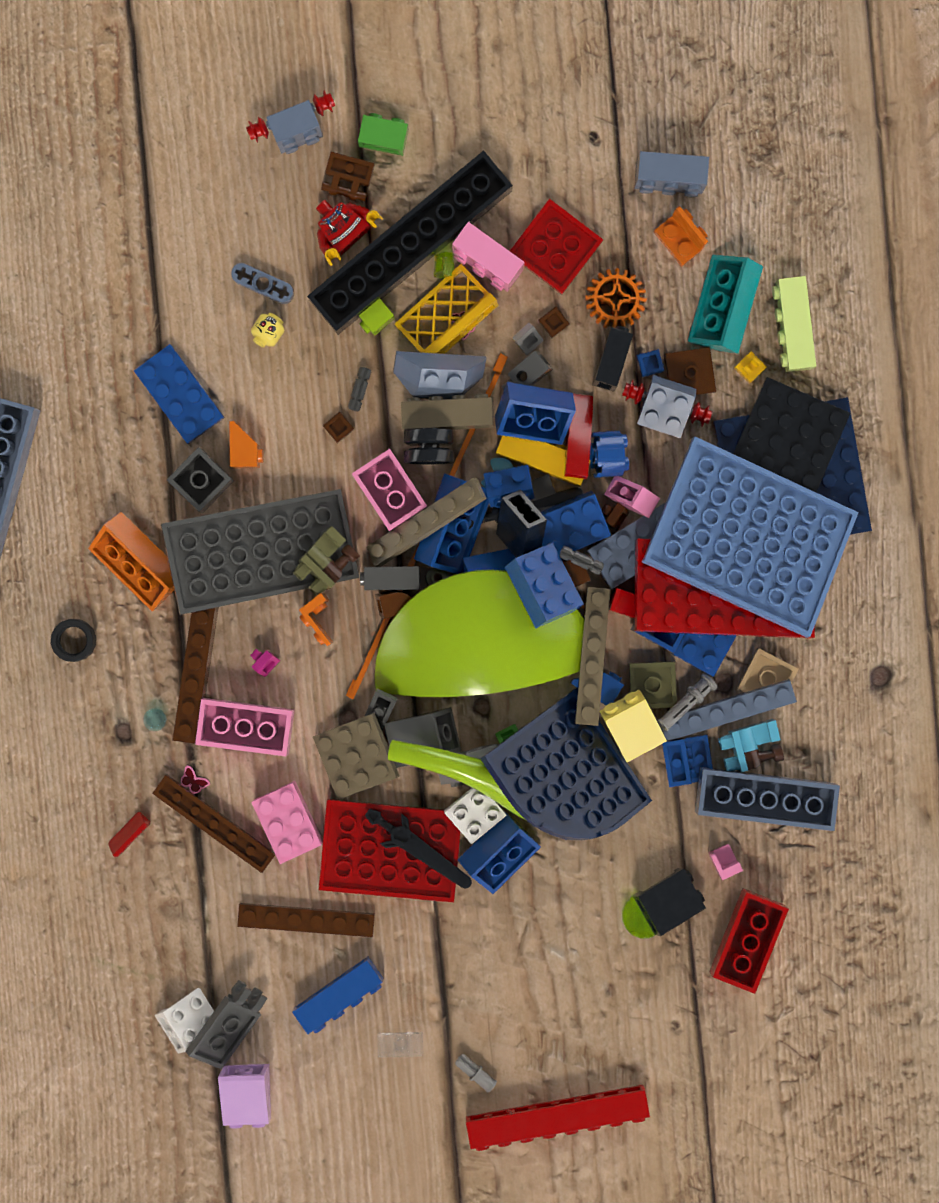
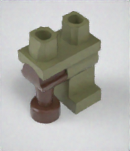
M333 526L327 528L297 561L299 564L293 571V574L301 581L309 573L315 578L308 588L316 596L325 590L331 589L341 578L342 570L348 562H355L360 557L353 547L346 544L341 550L343 554L335 562L330 558L346 541Z

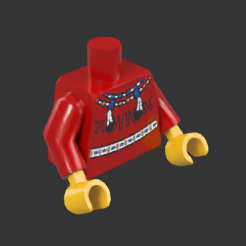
M326 200L322 201L316 207V210L323 217L318 222L317 238L319 248L330 266L333 265L331 262L333 258H338L340 261L341 256L371 230L370 225L376 228L377 225L374 221L378 218L383 220L381 215L375 210L371 211L363 206L352 203L345 205L340 202L333 208Z

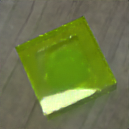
M442 252L435 255L434 278L452 276L454 270L453 253Z

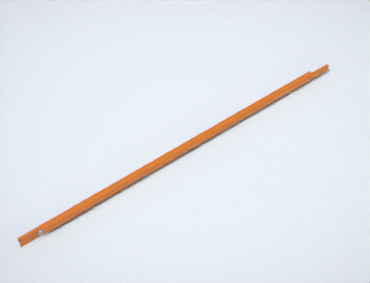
M501 353L493 368L495 374L485 393L488 394V397H491L508 359V356ZM469 429L449 475L455 476L476 429ZM418 542L407 567H414L416 563L414 557L420 542ZM391 617L383 620L357 680L353 679L348 689L347 697L354 699Z

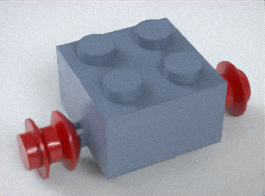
M323 90V96L321 97L314 94L313 103L307 100L266 117L268 120L266 124L260 117H258L255 124L248 121L250 126H247L246 129L250 139H256L257 143L260 136L268 139V129L272 130L281 154L285 152L286 154L294 153L299 149V146L304 144L308 146L316 144L323 135L314 112L316 109L317 113L321 116H324V110L329 109L333 112L332 107L335 106L331 93L326 94L325 90Z
M655 375L651 379L647 392H644L643 383L635 386L632 380L630 384H625L622 396L626 397L625 402L629 398L634 399V405L638 404L641 399L644 401L638 416V425L681 439L689 416L692 424L697 420L701 422V427H703L704 423L708 424L713 411L709 410L710 405L702 408L700 402L693 406L696 398L695 388Z

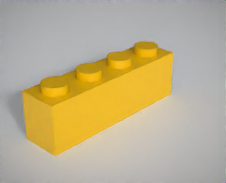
M502 436L496 451L497 455L522 465H528L532 469L578 487L583 482L582 478L564 476L566 446Z

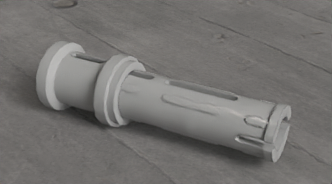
M703 673L700 676L701 679L694 686L687 688V694L657 720V723L663 730L668 731L695 704L702 703L704 697L711 690L715 691L717 689L715 681L710 676Z

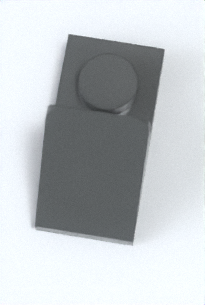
M377 689L365 716L375 713L380 728L383 731L384 724L387 723L398 698Z

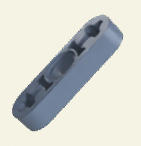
M239 263L232 269L231 275L233 280L238 285L281 304L291 302L294 297V290L291 285L244 263ZM243 269H246V274L253 277L252 285H248L251 281L245 277L239 280L237 272H242ZM267 278L269 280L268 288L265 290L258 289L256 285L258 279ZM274 282L277 283L275 285L277 289L283 290L286 287L289 296H284L281 299L280 294L274 290L272 295L269 294L273 289Z

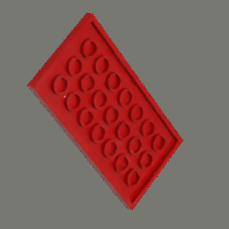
M638 538L635 540V631L806 638L642 563L651 539ZM815 626L811 636L807 639L815 638Z

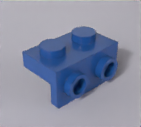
M528 465L484 473L490 507L500 508L502 497L518 490H522L529 500L535 498Z

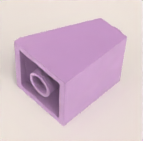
M269 1064L225 1065L218 1076L223 1126L229 1125V1128L236 1129L243 1127V1125H252L254 1128H261L266 1126L265 1124H269L271 1119Z

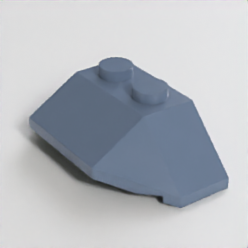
M396 351L393 372L413 397L429 399V397L442 396L444 400L452 399L454 395H465L483 378L486 356Z

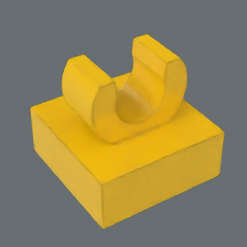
M752 351L734 367L749 384L767 368Z

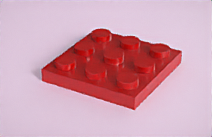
M549 198L510 249V252L524 261V267L562 295L601 245L603 239Z

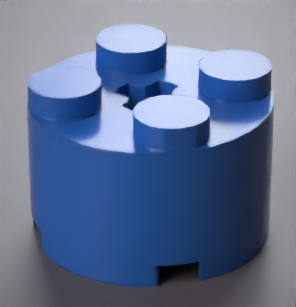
M619 430L592 432L591 438L594 437L590 448V468L596 470V473L592 474L593 477L622 476L624 471L629 470V459L625 457V448L628 446L627 435L621 434Z

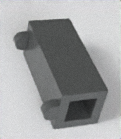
M364 567V572H360V586H364V590H420V567Z

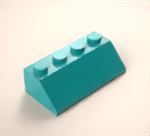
M712 255L688 342L707 348L710 347V349L721 352L739 354L763 270L762 265L748 257Z

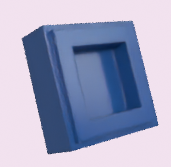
M659 349L636 356L642 378L664 372Z

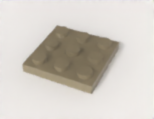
M375 713L313 736L338 800L400 776L394 761L388 760L389 748Z

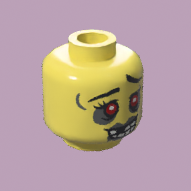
M273 313L261 314L251 328V333L254 336L253 341L263 348L265 346H275L285 331L282 325L283 321Z

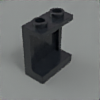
M684 868L675 869L674 873L645 891H638L632 895L654 935L662 936L706 909L702 893L695 889L692 884L694 881L692 875L688 870H684Z

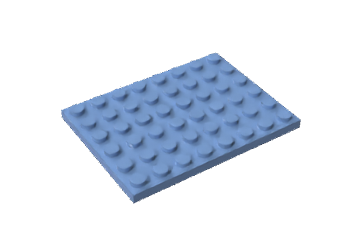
M693 437L642 563L808 638L812 634L859 512L698 437Z

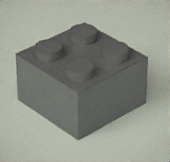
M199 447L167 479L201 513H204L234 482Z

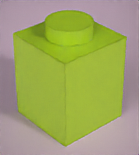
M379 298L359 315L361 320L359 325L367 334L371 332L375 336L390 324L395 317Z

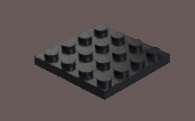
M766 377L733 454L811 491L817 492L851 413Z

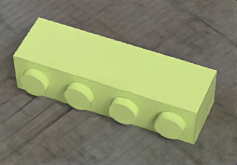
M806 276L778 279L775 282V286L772 287L773 299H777L778 308L775 309L776 322H780L781 331H778L779 345L782 344L783 353L780 354L781 366L785 367V372L814 369L816 367Z

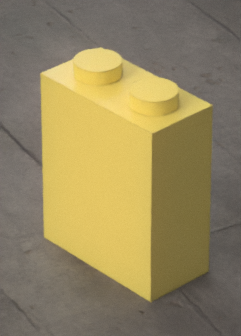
M640 690L630 692L624 698L615 703H610L600 710V714L626 762L667 741Z

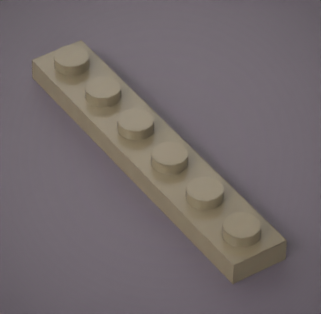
M470 479L367 546L374 566H383L486 500L487 498L478 479Z
M587 587L575 724L594 726L599 724L610 589Z

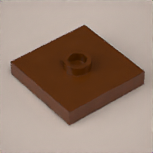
M710 347L665 354L668 380L695 388L696 396L716 393Z

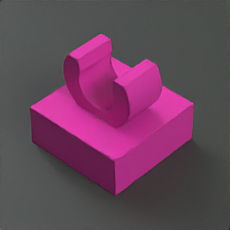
M255 649L250 655L256 661L252 668L264 677L281 661L267 650L262 653Z

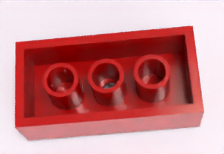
M742 888L710 968L711 976L755 994L789 908L782 903ZM751 936V941L745 943V939Z

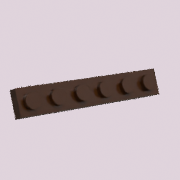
M167 774L153 791V795L260 873L264 872L275 857L273 851Z
M240 903L237 927L373 937L375 913Z

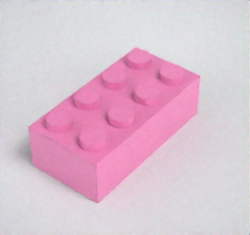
M203 698L200 704L195 745L287 756L289 755L295 709Z

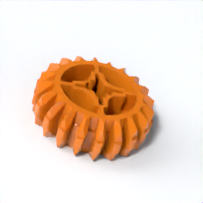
M616 268L614 275H612L611 270L607 269V277L601 272L598 273L600 282L594 278L591 280L595 288L587 287V291L592 295H586L585 300L592 301V303L587 304L586 309L594 308V311L589 316L592 318L598 315L599 317L595 323L599 324L601 320H604L603 328L607 329L609 323H612L613 328H616L617 323H620V326L626 327L625 321L632 326L634 324L632 317L639 320L641 316L637 311L644 312L645 307L639 303H646L647 298L640 297V295L645 294L646 290H638L642 282H633L636 278L635 274L631 275L630 279L626 277L628 270H624L623 275H619L620 270ZM613 282L610 293L598 295V291L602 286ZM620 283L625 284L632 291L633 296L623 293ZM615 291L616 295H619L618 298L621 297V300H619L616 306V310L615 304L613 303V301L610 300L613 297ZM598 302L607 304L611 309L612 316L603 312ZM634 304L629 313L619 316L622 305Z

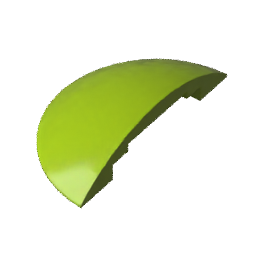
M476 570L444 578L431 584L411 598L390 622L377 653L375 688L388 694L402 696H473L535 686L580 671L584 618L578 610H575L573 613L535 628L507 571Z

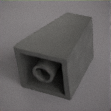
M451 707L384 724L385 737L389 742V746L392 740L454 753L462 751ZM394 762L396 768L408 766L407 764Z

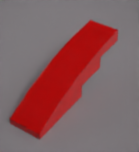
M573 394L576 412L566 434L564 476L587 479L592 435L593 396Z

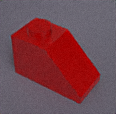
M613 588L609 601V611L635 618V594Z

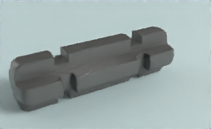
M359 368L358 379L355 381L351 394L352 399H350L348 408L352 411H360L361 400L364 398L368 385L367 379L371 375V370L368 368Z
M566 546L561 549L560 558L566 561L571 560V563L586 570L591 569V572L595 574L601 573L604 567L602 562L598 560L593 561V558L578 551L573 552V549Z

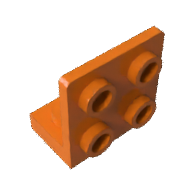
M679 206L668 220L654 230V233L682 267L704 249L708 243L706 239L708 235L702 227L699 226L697 228L692 222L693 217L691 213Z
M320 593L299 609L302 613L299 617L307 627L312 626L316 631L313 635L321 645L326 644V646L334 643L333 640L312 615L313 612L315 615H318L328 607L326 604L329 601L325 593Z

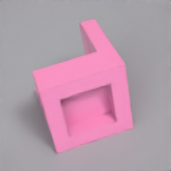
M729 844L708 852L722 880L743 871Z

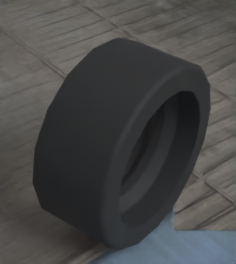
M68 619L60 622L54 628L50 644L53 652L60 659L67 662H78L86 659L93 653L96 646V635L94 629L87 622L81 619ZM70 627L81 629L87 638L85 648L76 654L66 652L60 643L62 633Z

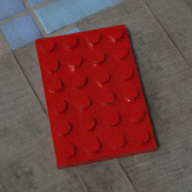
M327 799L319 890L454 903L456 888L454 882L399 846L385 848L379 844L391 840V834L388 830L386 831V829L384 830V828L380 827L379 824L372 825L365 816L369 808L380 811L382 818H385L391 825L401 826L402 813L408 817L410 831L457 867L461 831L447 817L443 809Z

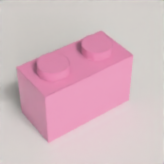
M614 476L604 494L614 502L647 518H650L660 500L658 496L643 486L619 476Z

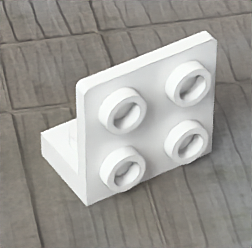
M471 788L444 810L447 817L471 844L507 816L499 803L474 788Z
M197 988L171 1007L155 1014V1017L176 1051L183 1053L186 1052L214 1010L201 989Z

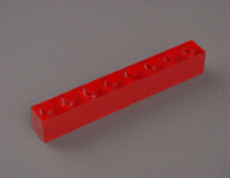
M637 1085L466 1116V1127L470 1149L483 1151L487 1150L489 1146L498 1145L499 1147H505L515 1141L528 1143L537 1137L550 1139L554 1138L556 1134L565 1133L566 1135H572L582 1129L595 1131L604 1125L617 1127L627 1121L639 1123L645 1121V1118H649L650 1113L644 1085Z

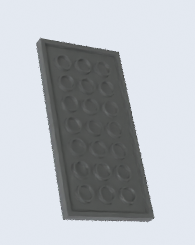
M341 489L162 523L161 529L179 614L182 615L308 589L315 578L309 573L301 581L293 574V571L299 564L297 561L327 528L333 526L346 539L341 547L330 556L334 562L343 555L341 550L346 544L353 547ZM356 561L348 562L342 570L341 578L337 582L359 578Z

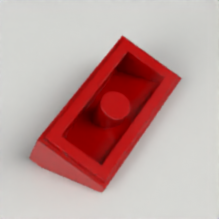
M137 812L109 841L108 845L114 857L120 856L150 825V821L141 812Z

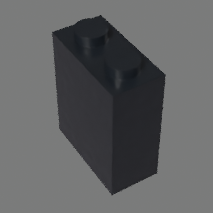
M618 325L616 328L611 327L592 386L612 392L617 388L633 334L629 333L628 328Z
M518 490L501 499L496 535L517 558L542 547L547 519L522 490Z

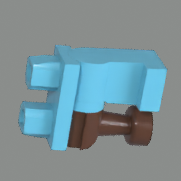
M770 719L736 730L728 731L729 734L718 738L721 750L733 749L734 756L723 759L727 771L738 770L745 772L756 769L760 763L773 759L775 762L784 761V754L780 743L771 745V750L759 751L757 746L781 740L776 720Z

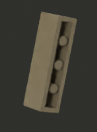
M476 394L475 398L466 399L465 395H454L452 399L443 400L442 396L429 397L428 401H420L418 397L407 398V402H401L403 431L419 428L449 430L495 428L494 400L492 397H488V394Z

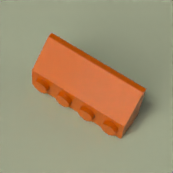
M122 512L103 525L88 549L153 612L174 591L168 557Z

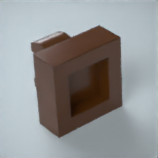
M619 503L616 504L614 509L607 504L602 508V513L608 517L606 523L618 531L628 516L629 511Z

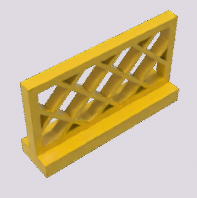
M460 264L394 325L420 353L446 354L499 305L496 298ZM461 272L467 277V286L454 285L455 277ZM442 289L450 290V301H437L438 293ZM454 290H466V301H453ZM470 290H479L484 295L479 301H469ZM424 305H434L433 316H421V308ZM437 305H450L449 316H436ZM453 305H465V313L461 317H453ZM408 320H417L416 331H406L402 325ZM420 320H433L432 332L420 331ZM436 320L449 321L448 329L444 332H435ZM419 335L432 336L431 344L426 349L419 345Z

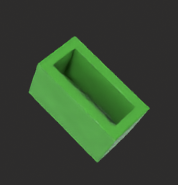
M370 113L369 116L363 115L358 138L359 147L403 156L409 131L408 124L399 118H392L391 120L382 119L381 115Z

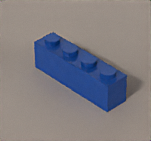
M367 956L294 1007L292 1013L307 1034H310L312 1031L316 1034L326 1026L325 1022L331 1018L336 1020L345 1013L343 1011L350 1005L353 1008L363 1001L362 997L368 992L371 995L377 992L382 987L381 983H383L384 978L369 956Z

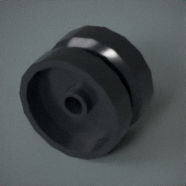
M419 428L404 431V443L410 446H418V448H410L404 451L405 464L439 465L454 463V451L449 448H440V446H447L453 443V430Z

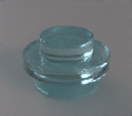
M153 708L145 713L143 721L147 729L158 731L165 726L167 719L162 710Z

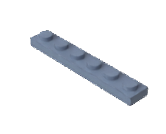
M788 679L690 709L668 731L662 729V732L667 740L666 742L796 703L797 700L791 681Z

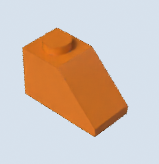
M229 421L230 467L260 468V463L264 462L263 449H260V446L236 422Z

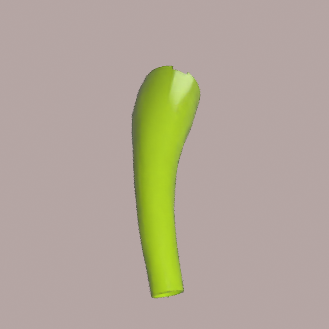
M396 740L391 741L388 751L389 761L415 766L455 779L483 793L513 814L523 818L505 797L481 759L429 746Z

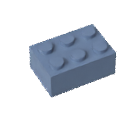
M640 151L636 162L634 189H639V192L646 194L653 193V191H662L664 195H675L677 192L685 193L687 197H698V194H702L707 186L709 157Z

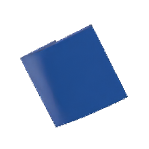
M708 734L675 739L662 744L669 787L698 782L700 767L713 769Z

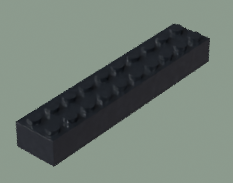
M483 150L307 296L309 301L339 335L359 318V315L379 298L383 299L457 238L468 222L471 224L475 223L512 192L513 185Z

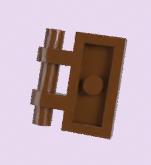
M331 151L325 175L333 177L332 183L323 181L321 190L329 192V195L337 196L338 194L349 197L351 201L356 202V200L365 202L367 193L359 191L360 185L369 187L375 163ZM340 180L352 182L351 189L339 186Z

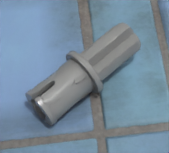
M464 1054L457 1058L455 1065L470 1077V1081L474 1080L487 1093L494 1088L497 1081L483 1071L481 1065L477 1066Z

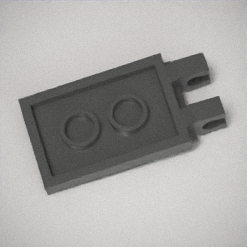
M238 980L232 987L231 994L224 997L187 1048L186 1053L188 1056L222 1069L261 1016L259 1011L268 998L262 995L263 992L260 989L254 987L251 991L249 988H246V983Z

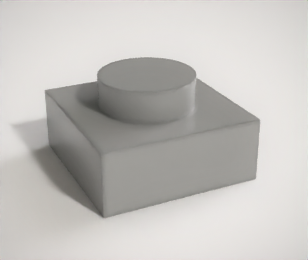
M530 323L513 337V340L526 355L544 341Z

